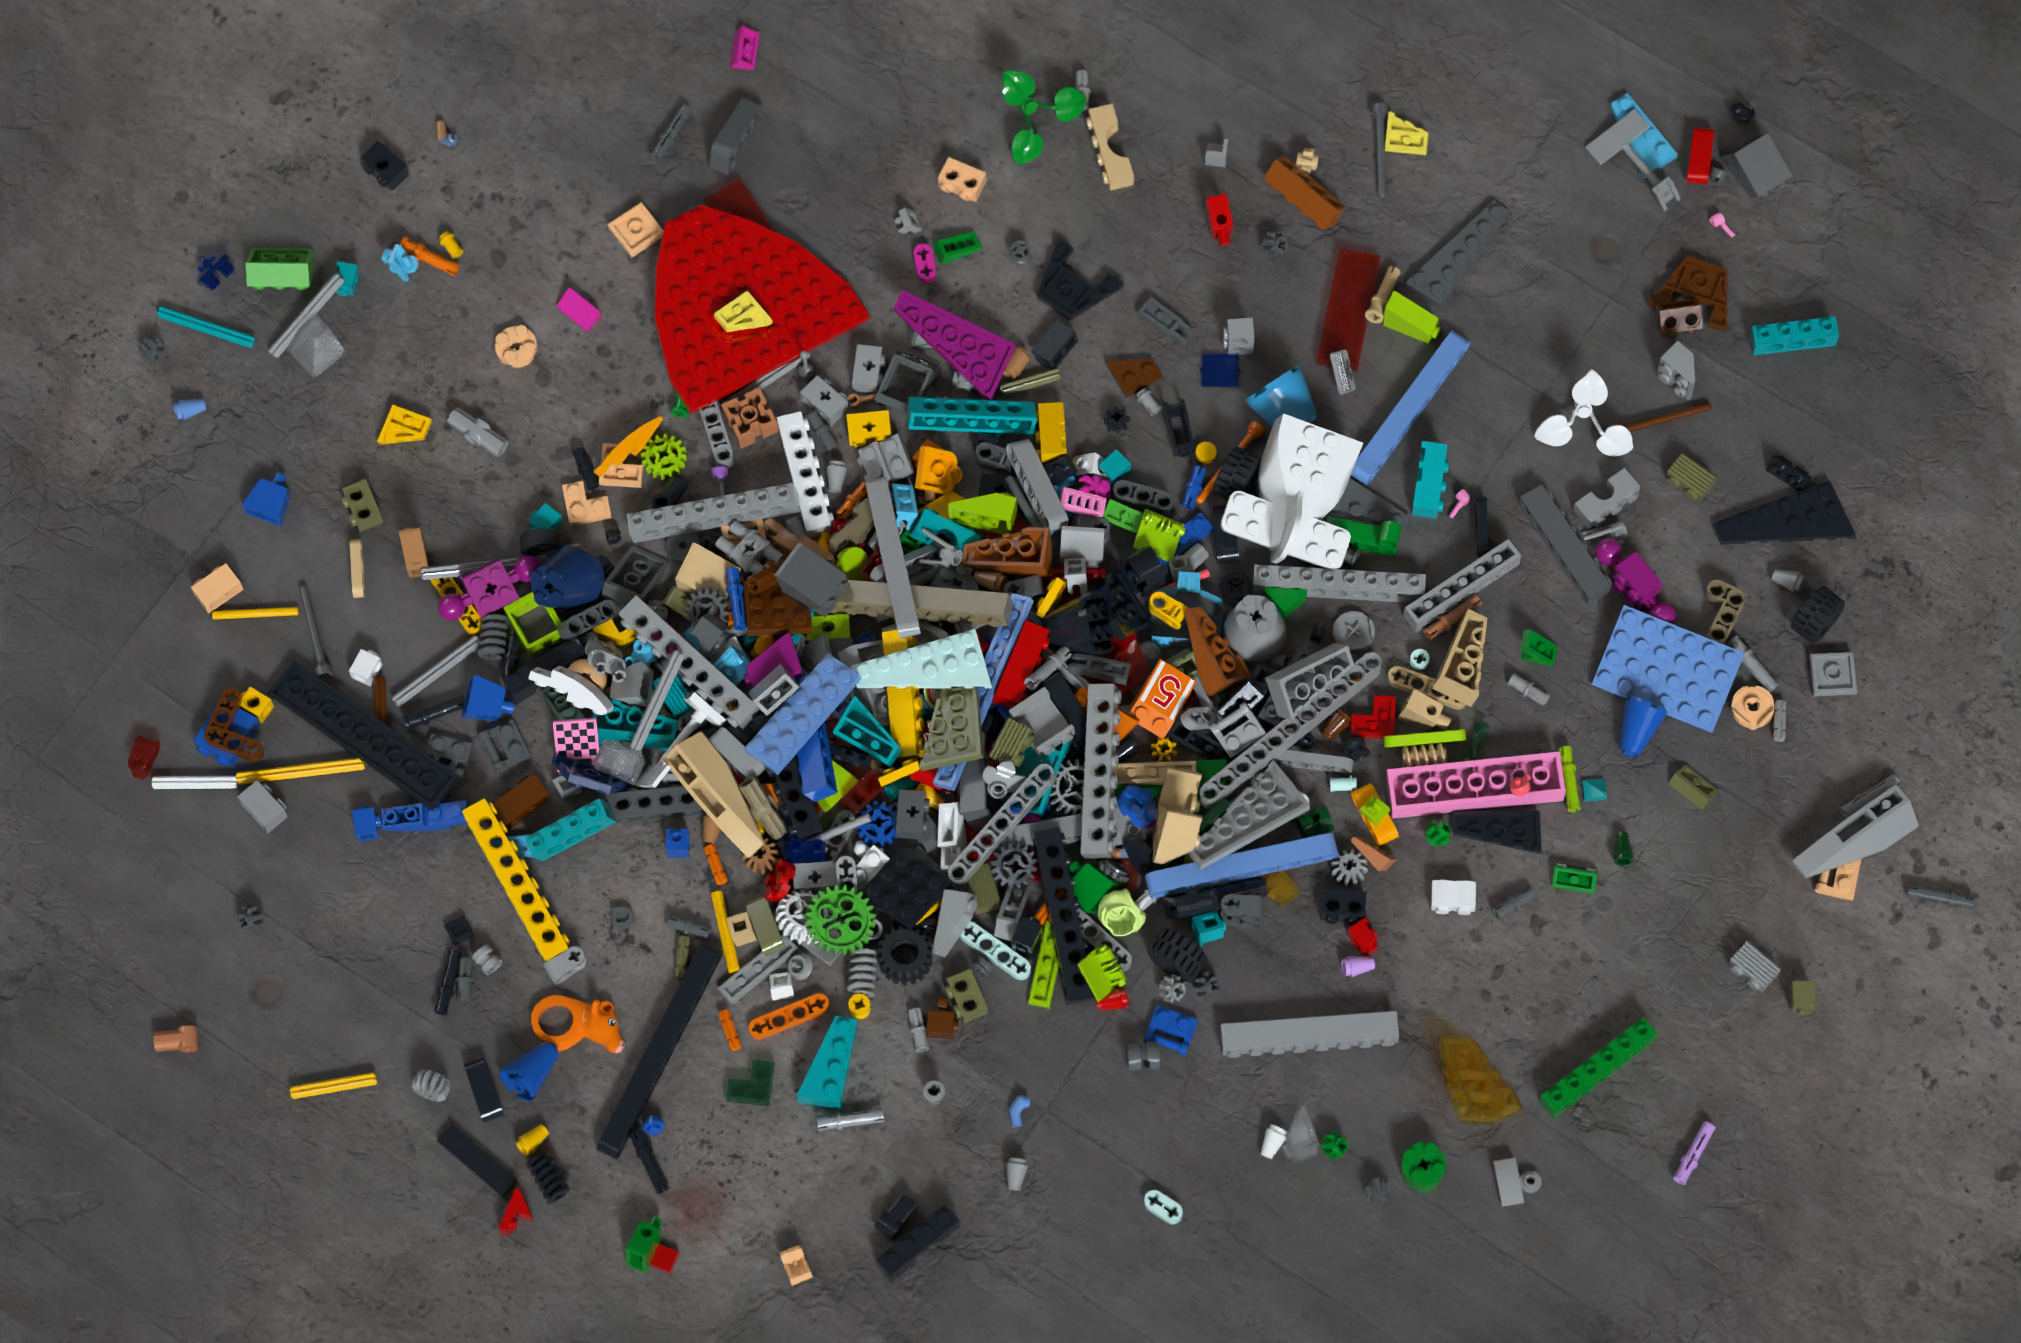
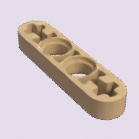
M1400 666L1392 667L1388 672V683L1394 688L1411 693L1415 689L1411 683L1418 679L1424 684L1421 689H1416L1419 692L1453 709L1459 710L1466 706V704L1461 702L1456 703L1455 699L1451 697L1446 700L1447 695H1433L1431 690L1436 681L1434 678ZM1397 673H1400L1401 678H1399L1398 681H1395L1394 676ZM1409 676L1408 685H1405V680Z

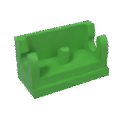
M1110 499L1102 518L1137 534L1143 513Z

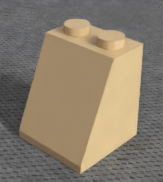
M693 542L675 580L677 588L682 590L689 599L692 598L691 594L694 592L698 593L699 589L712 587V592L719 589L720 596L726 595L724 601L731 602L730 595L727 594V569H739L741 585L743 584L744 577H742L741 568Z

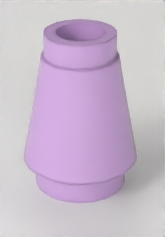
M1346 956L1345 959L1341 960L1342 973L1344 976L1351 978L1374 970L1373 957Z

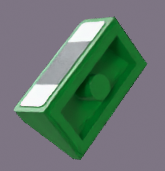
M1555 863L1551 887L1594 894L1598 870Z

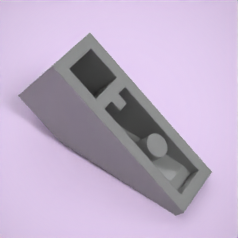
M1027 879L1028 885L1021 882L1019 889L1015 884H1013L1011 889H1007L997 916L994 937L1012 941L1022 916L1024 917L1033 880Z
M944 889L932 954L946 957L973 918V913L977 908V896L967 892Z

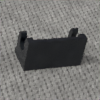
M1057 320L1032 349V354L1037 357L1036 361L1048 369L1057 368L1078 342L1075 330Z

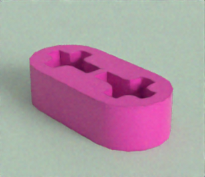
M919 244L914 249L917 277L922 283L928 284L933 282L936 277L933 252L929 245ZM920 251L925 252L926 260L922 261ZM926 266L928 268V272H930L929 276H925L924 274V267Z

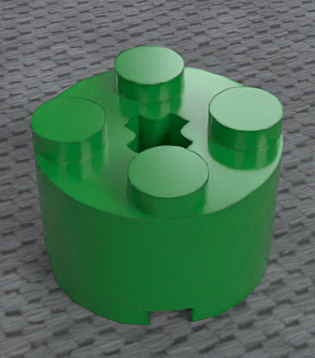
M1420 1142L1410 1146L1404 1152L1400 1169L1404 1183L1419 1192H1429L1436 1189L1442 1182L1446 1171V1158L1443 1152L1434 1143ZM1420 1165L1427 1166V1170H1424Z

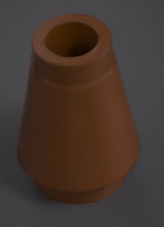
M1337 709L1336 712L1331 714L1321 735L1331 741L1349 726L1351 718L1342 710Z

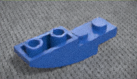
M464 800L442 803L435 807L433 811L425 807L423 803L381 809L382 830L412 832L452 829L454 825L467 824L462 815V810L469 807V802Z

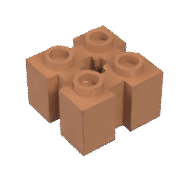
M760 387L744 394L745 399L738 402L737 398L721 404L723 416L729 428H732L733 436L740 449L756 443L755 437L762 435L764 439L779 432L777 421L771 409L767 408V401Z

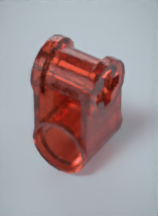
M137 736L127 763L134 778L142 780L149 776L160 750V741Z

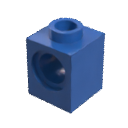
M666 829V853L668 858H689L690 835L688 829Z

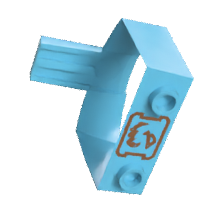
M1179 571L1177 588H1160L1153 591V593L1163 592L1168 596L1175 595L1177 592L1200 593V596L1211 600L1222 608L1223 613V600L1200 589V573ZM1151 636V641L1161 648H1167L1169 645L1192 647L1191 639Z

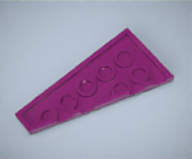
M902 290L893 311L987 400H991L1016 344Z

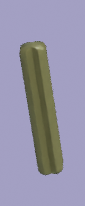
M1058 368L1050 369L1000 385V392L1002 396H1007L1060 380L1061 375Z

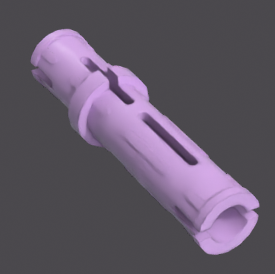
M1705 1121L1702 1123L1685 1156H1682L1681 1164L1673 1176V1180L1677 1183L1685 1185L1692 1170L1697 1168V1161L1716 1129L1714 1125Z

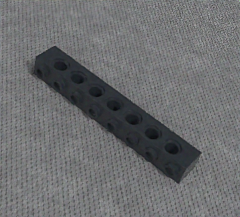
M1059 827L1033 832L1032 841L1066 1006L1092 1001L1094 994L1077 965L1078 963H1071L1068 959V955L1074 953L1078 955L1079 962L1086 957L1085 952L1088 951L1086 939H1082L1081 930H1083L1082 918L1077 916L1076 909H1079L1077 896L1073 897L1072 888H1075L1073 875H1069L1067 868L1070 867L1069 855L1064 853L1063 846L1066 845L1065 835L1060 833ZM1049 847L1055 848L1057 856H1048L1046 849ZM1055 868L1059 869L1062 877L1054 878L1050 871ZM1063 890L1066 893V898L1063 900L1058 899L1055 896V891ZM1067 911L1070 914V920H1062L1059 913ZM1071 932L1075 936V941L1067 942L1064 939V933ZM1080 975L1083 977L1084 983L1077 985L1073 982L1072 977Z

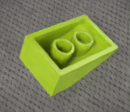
M993 493L951 502L948 505L949 518L955 520L960 526L1000 535L1012 534L1017 517V497L1009 493Z

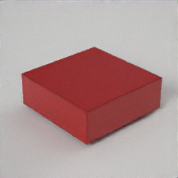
M658 1244L650 1261V1266L671 1274L679 1252Z

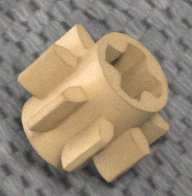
M1305 148L1303 153L1298 152L1296 165L1306 174L1310 175L1311 170H1317L1319 155H1314V149Z

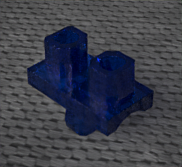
M211 254L208 258L204 256L199 257L201 265L197 270L200 273L205 269L207 271L198 279L197 284L200 287L204 285L213 292L221 284L214 274L219 271L227 278L235 270L228 261L229 257L224 254L214 265H212V262L216 259L214 255Z
M794 838L786 840V861L790 863L825 862V842L819 839H814L813 841H801Z

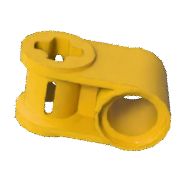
M1163 592L1153 593L1149 601L1150 613L1163 620L1172 628L1180 629V623L1185 617L1184 611L1189 608ZM1155 601H1162L1164 606L1156 607L1153 603Z

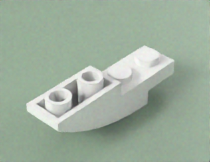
M558 666L551 672L536 667L530 671L529 679L535 681L536 685L553 687L559 693L568 692L566 701L572 702V705L575 707L592 709V712L598 715H605L613 710V704L599 688L567 668Z

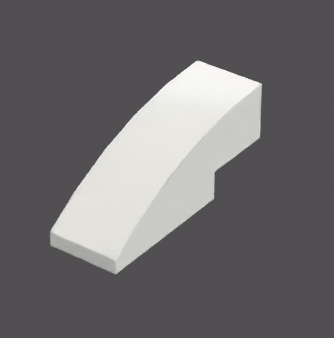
M958 803L939 804L937 847L941 848V870L948 872L950 865L967 847L964 817L958 812ZM959 868L955 872H964V869Z

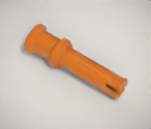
M406 235L400 241L399 245L403 247L407 254L416 257L418 261L426 262L453 277L458 273L459 264L426 249L424 244H418L410 240Z

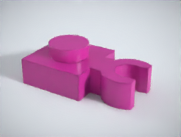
M1087 475L1078 479L1085 485L1079 489L1080 491L1104 497L1107 499L1106 502L1111 499L1110 481L1108 479L1098 476L1089 477Z

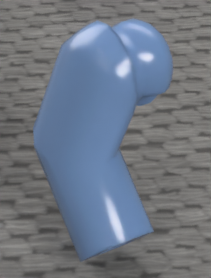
M1017 1096L1009 1107L1012 1127L1023 1125L1021 1111L1030 1106L1031 1101L1028 1096Z

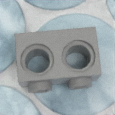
M1253 317L1227 319V327H1223V347L1228 348V356L1253 354Z

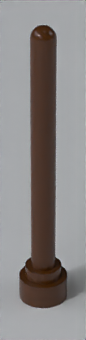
M1703 403L1630 424L1618 422L1613 425H1622L1630 432L1706 412L1711 410L1712 406L1710 403Z

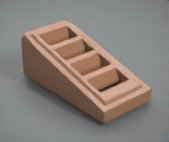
M1358 836L1351 839V842L1378 871H1386L1397 860L1363 837Z

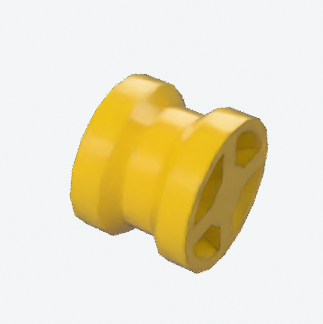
M855 994L849 999V1012L852 1017L860 1020L870 1014V1000L866 995Z

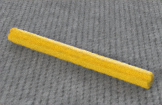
M357 758L249 770L237 772L236 779L238 784L254 783L256 780L258 782L349 772L364 770L365 763Z

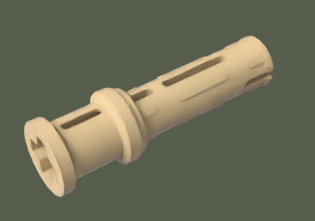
M1393 266L1388 267L1377 295L1371 299V307L1365 313V317L1370 322L1381 323L1383 321L1385 307L1400 275V270L1397 267L1394 268L1393 273L1391 272Z

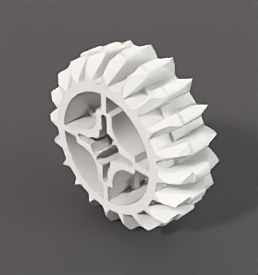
M802 889L799 893L793 890L790 895L786 894L779 902L775 912L776 923L779 924L778 930H784V936H791V941L797 939L799 944L805 941L809 945L814 937V934L807 935L811 927L805 926V922L810 921V919L805 917V914L811 913L807 906L814 905L811 901L813 897L819 899L818 894L813 895L811 890L808 893H805ZM794 909V914L790 915L789 911ZM826 909L820 911L823 918L829 919L832 917L830 911ZM834 922L822 925V927L827 928L830 925L834 924Z

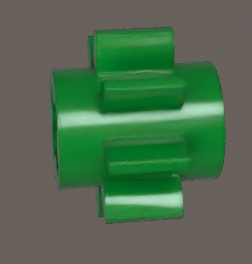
M1432 820L1426 825L1428 830L1425 833V837L1431 845L1445 846L1451 841L1449 836L1452 833V829L1444 820Z
M1330 1132V1135H1324L1321 1141V1151L1323 1155H1329V1160H1337L1339 1157L1345 1156L1344 1153L1348 1149V1142L1345 1136H1340L1339 1132Z

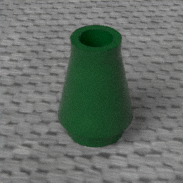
M1618 832L1616 834L1612 858L1615 860V864L1619 866L1630 865L1634 858L1627 832Z

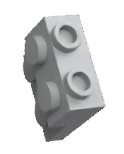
M898 433L880 443L875 441L858 450L860 454L857 457L858 463L862 468H865L867 473L864 475L865 481L886 476L889 486L915 472L903 439Z

